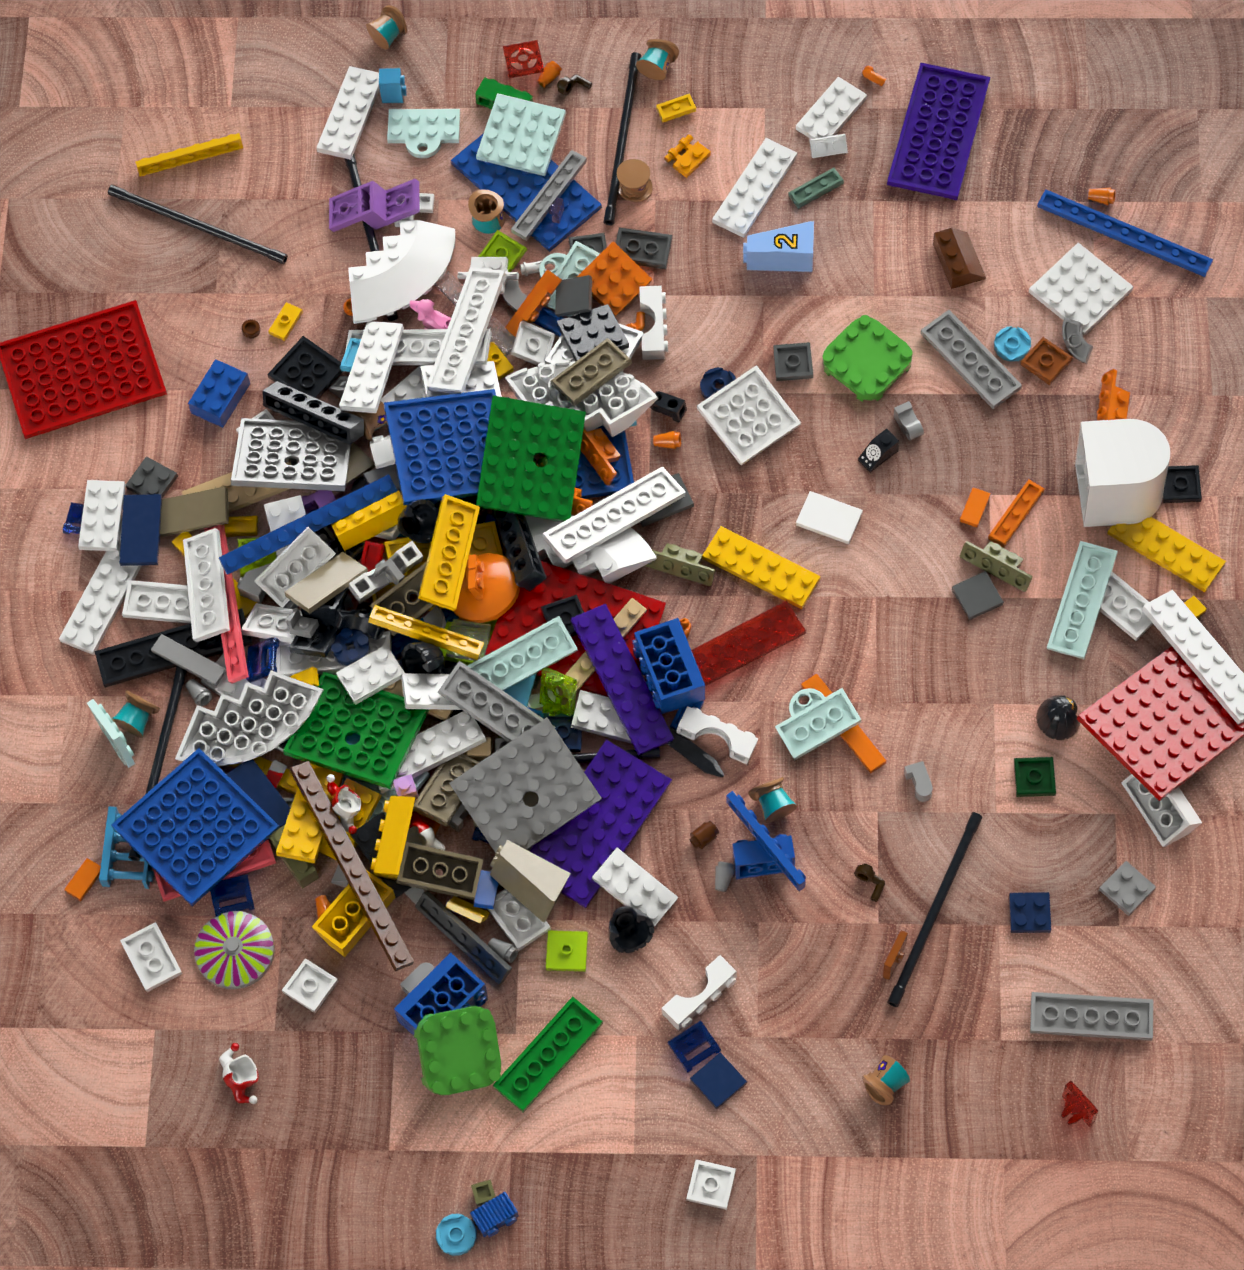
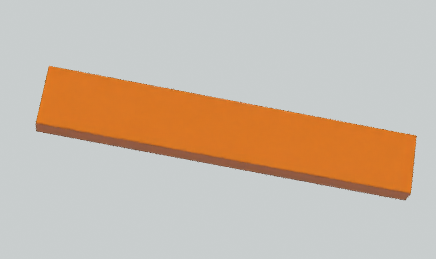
M815 674L801 684L803 689L818 690L825 697L832 694L818 674ZM859 725L840 734L870 774L886 764L887 760Z

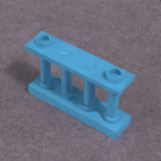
M109 806L99 881L102 887H110L111 880L113 881L114 879L142 880L145 889H149L150 882H153L154 872L146 861L144 862L143 872L115 871L113 869V862L117 860H133L128 858L129 853L117 852L115 850L116 844L126 841L111 826L122 814H119L117 807Z

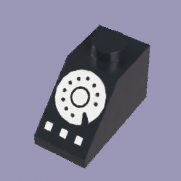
M885 429L872 439L859 456L858 461L871 473L898 452L899 440L888 429Z

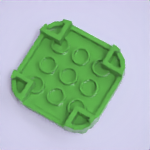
M862 315L847 326L827 346L823 353L824 372L828 376L832 375L854 392L858 400L863 402V400L876 399L878 401L883 397V393L905 371H909L913 351L905 341L879 321L870 318L868 315Z
M468 1006L423 1016L417 1029L414 1030V1038H417L423 1075L421 1081L429 1091L438 1095H450L487 1087L500 1079L501 1058L496 1026L493 1016L488 1009Z

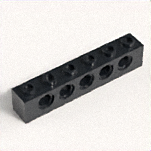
M278 381L263 390V406L349 445L364 435V419L340 410L333 405Z
M493 510L492 515L496 519L497 529L502 537L501 542L506 548L505 553L510 560V568L514 572L515 582L520 588L523 587L530 592L547 578L525 515Z

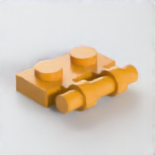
M690 134L685 138H681L679 144L671 148L664 157L668 163L672 159L676 161L673 164V168L686 178L711 155V151L698 141L692 146L690 142L693 140V137ZM685 149L686 152L681 156L679 153Z

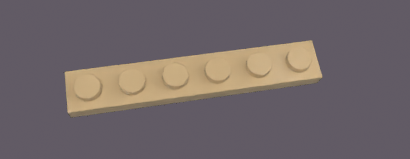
M633 598L629 600L614 618L623 638L647 611L644 606ZM586 651L560 680V683L574 694L578 692L595 672Z

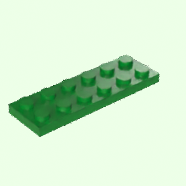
M572 996L500 1076V1079L493 1084V1088L524 1113L603 1025V1021Z

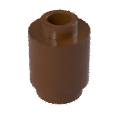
M704 822L690 833L691 838L689 840L695 848L703 849L717 838L719 830L713 822Z

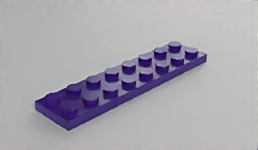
M603 604L571 618L570 621L638 756L673 741L674 738L659 708L656 709L652 699L653 696L607 605Z

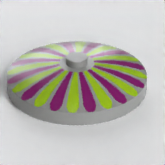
M241 911L226 912L212 918L199 932L194 948L195 960L202 975L212 984L225 989L245 988L256 983L269 970L274 958V941L268 927L258 917Z

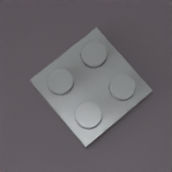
M1125 861L1100 886L1099 891L1130 916L1156 889V886L1129 862Z

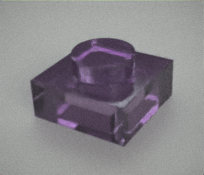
M556 197L555 203L550 206L549 214L552 215V222L560 223L564 210V201L561 198Z

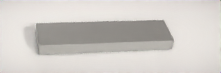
M163 634L160 635L151 648L153 653L214 686L218 685L226 673V668Z

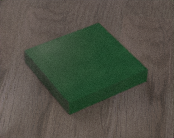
M1053 757L1014 758L1016 797L1056 796Z

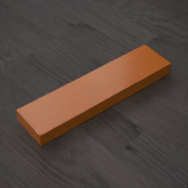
M1028 479L991 531L988 539L1004 548L1044 493L1045 488Z

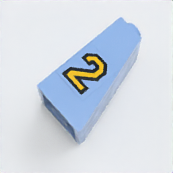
M814 221L748 235L747 243H743V263H747V270L812 272Z

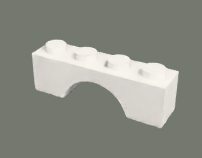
M640 286V310L651 316L655 321L652 329L641 335L643 360L665 359L664 352H668V341H664V336H667V325H663V320L667 319L666 308L662 309V304L666 303L665 292L662 293L661 286Z
M411 541L397 550L390 558L402 574L422 562L423 555L414 542ZM374 569L363 573L349 583V590L359 604L391 583L386 578L385 571L375 577L373 574Z
M688 706L676 732L692 740L704 734L718 735L726 741L729 747V757L746 765L758 742V738L753 733L743 732L733 724L723 723L716 716H708L702 713L700 709Z
M721 955L705 968L708 983L701 994L691 998L675 995L662 1007V1015L678 1031L682 1027H688L696 1014H702L707 1009L708 1003L716 1001L726 987L730 988L736 982L737 971Z

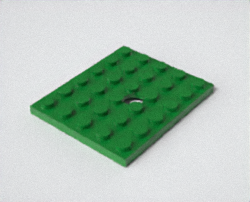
M493 395L476 506L561 522L570 519L586 412ZM542 453L546 455L548 459L547 465L544 467L536 466L533 461L536 454Z
M323 671L319 679V686L317 687L324 691L310 716L289 738L283 750L284 755L305 762L309 761L311 764L391 789L394 784L393 781L396 779L429 709H406L404 697L384 690L355 705L336 675ZM354 733L359 734L360 741L358 743L350 745L345 741L347 736H351Z

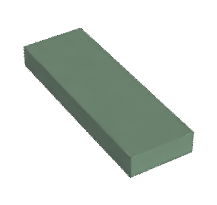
M832 168L788 192V196L799 209L844 184V180L836 169Z

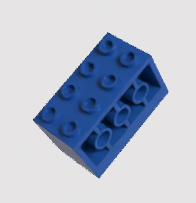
M678 618L634 632L635 640H632L634 646L632 648L636 659L639 658L640 671L643 676L646 675V684L649 691L653 694L654 698L652 699L656 709L659 708L661 714L705 700V683Z
M450 953L394 1008L397 1021L414 1036V1030L417 1029L423 1016L468 1006L481 1007L487 1001L488 995L485 983Z

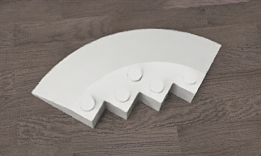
M420 220L401 221V235L383 237L384 251L366 252L367 266L348 268L353 323L377 320V317L386 314L387 316L393 315L394 311L400 308L403 310L408 308L410 301H415L431 291L432 286L438 279L443 277L449 262H451L452 253L455 248V229Z
M556 360L555 363L551 364L540 363L537 367L528 370L524 368L505 377L518 400L585 411L584 428L586 431L595 430L603 425L612 437L628 429L658 399L648 386L636 380L633 375L620 372L574 407L550 382L575 363L570 362V360Z
M525 515L540 560L549 557L553 565L561 568L574 564L578 573L585 576L599 570L605 583L610 584L657 559L645 540L630 527L565 564L542 538L544 532L562 522Z
M270 671L264 688L246 682L239 700L221 694L215 711L197 705L175 759L183 762L198 748L217 766L234 765L262 756L278 747L302 726L314 710L324 690L274 671Z

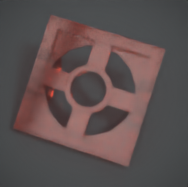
M538 40L503 46L509 79L544 72ZM524 49L530 50L533 53L529 54L528 52L524 51ZM519 50L515 57H511L513 53ZM520 55L528 56L526 61H520L518 58ZM532 59H536L535 65L528 68L527 63ZM518 62L522 65L523 69H516L511 63Z
M1069 1081L1065 1085L1062 1094L1066 1102L1061 1117L1065 1118L1071 1114L1073 1116L1068 1120V1125L1076 1124L1082 1119L1090 1127L1095 1123L1098 1109L1073 1081Z

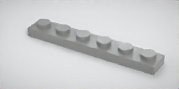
M571 150L511 228V233L527 241L586 164L587 158Z

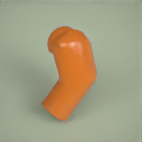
M866 66L862 71L865 78L880 86H883L886 78L874 72L872 66Z
M637 312L636 322L626 326L642 331L645 327V313Z

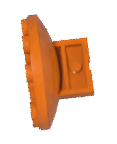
M493 553L469 555L457 608L453 611L459 618L471 623H485L497 620L512 607L519 596L520 587L515 582L514 572L510 568V560L502 555Z

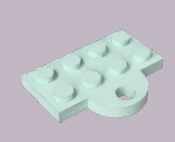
M389 109L388 143H405L407 151L416 158L425 159L434 156L439 151L441 143H459L460 109ZM422 146H425V147L428 148V149H427L426 151H424V152H421V151L418 150V149H419L420 147H422Z
M575 241L567 255L553 253L543 259L539 269L540 278L545 273V266L547 264L555 266L551 272L562 280L576 278L600 253ZM556 290L553 292V294L550 297L549 303L546 305L554 310L556 305Z
M808 688L800 690L792 697L789 704L791 717L776 725L775 728L793 759L796 760L858 725L862 720L843 688L827 697L818 690ZM802 696L810 698L809 702L805 705L799 703V699Z
M94 699L87 702L98 725L108 738L122 763L127 765L128 768L135 764L132 759L134 753L130 746L127 745V740L123 733L113 722L110 715L106 713L102 704L97 705Z

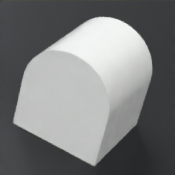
M1137 419L1081 422L1075 467L1084 527L1136 524L1146 518H1150L1159 509L1170 460V446L1168 440L1158 428L1148 422Z

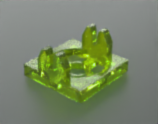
M547 667L543 668L539 704L543 705L542 713L549 712V716H556L560 713L572 716L575 709L577 679ZM557 686L561 687L563 691L562 696L557 693ZM548 690L553 692L555 702L549 698ZM562 698H568L567 703L561 705Z

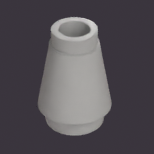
M194 679L186 683V688L195 704L205 706L211 701L212 695L210 690Z
M718 862V866L715 867V890L727 891L735 871L733 864Z
M492 938L488 943V946L505 962L512 963L518 955V949L513 944Z

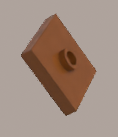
M1042 337L1023 358L1020 365L1048 385H1051L1072 361L1073 357L1045 337Z
M901 930L884 963L883 978L890 980L897 964H900L903 960L908 933Z

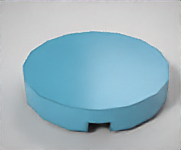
M1010 326L1001 329L996 334L994 350L1003 360L1010 362L1019 361L1029 353L1031 338L1022 328H1012Z
M451 1214L444 1217L436 1229V1240L439 1247L445 1253L452 1256L463 1255L469 1252L477 1239V1230L473 1221L462 1214Z

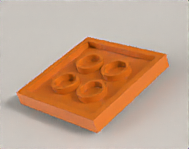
M614 241L577 276L590 275L592 277V296L602 306L608 304L615 317L640 293V286H647L652 281V278Z

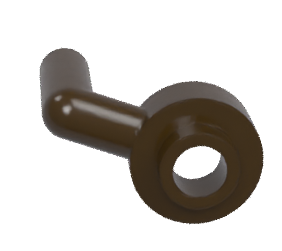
M573 75L571 78L565 76L558 81L557 88L559 93L566 96L570 93L576 82L588 89L592 87V82L579 75Z
M865 863L857 865L854 875L862 881L876 884L870 899L878 902L885 886V881L875 875L872 866Z

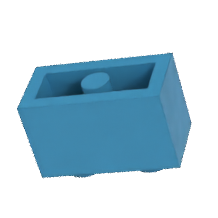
M401 68L379 69V89L382 103H403L404 96H407L405 75L401 74Z

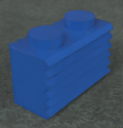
M506 1192L499 1194L470 1212L471 1218L483 1237L496 1235L500 1227L505 1224L506 1226L514 1224L519 1216L517 1209Z

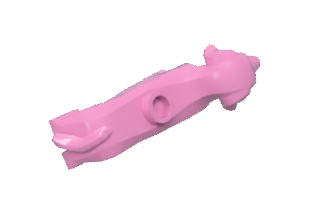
M431 300L410 301V307L418 313V320L423 322L425 329H448L451 318L434 310V303Z

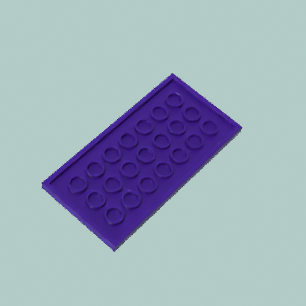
M920 63L887 185L958 200L990 83V77Z
M607 739L584 771L602 800L536 843L530 850L531 853L571 873L561 893L584 908L588 907L601 888L599 884L591 879L592 876L616 848H619L623 853L626 851L672 783V779Z

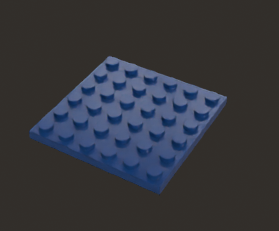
M495 389L384 403V411L404 505L420 499L431 502L441 501L445 494L454 498L477 496L491 400L493 395L496 396Z
M200 748L193 752L111 824L112 828L191 906H194L262 845L274 831L279 829V825Z

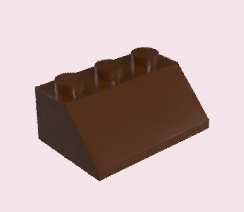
M949 228L934 233L933 246L951 289L986 279L968 232Z

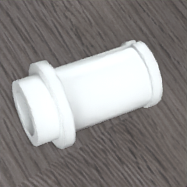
M542 260L532 263L523 262V264H520L521 274L528 276V274L538 273Z

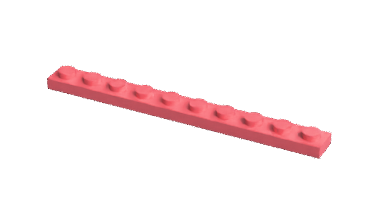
M219 525L204 528L205 532L214 528L220 531L222 556L229 553L225 526ZM224 570L230 631L222 633L221 639L228 681L235 683L249 676L232 573L227 575Z

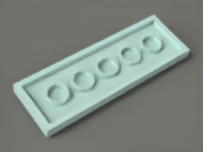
M1080 541L1049 638L1048 650L1085 659L1118 551Z
M560 616L471 663L468 667L504 691L578 651Z

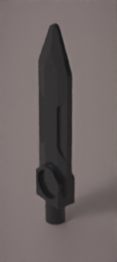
M671 727L670 732L674 739L666 743L704 773L724 777L722 769L713 757L685 736L676 733L677 731Z

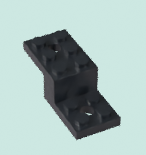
M349 587L310 614L301 608L302 616L317 619L319 626L311 638L296 635L289 646L291 653L322 658L327 657L336 636L341 631L333 622L337 609L345 611L343 602L349 592Z

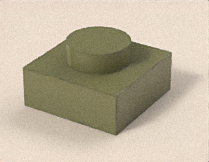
M491 1179L471 1185L477 1206H481L496 1197Z

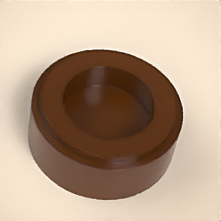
M249 319L242 324V332L245 337L255 338L260 334V325L256 320Z

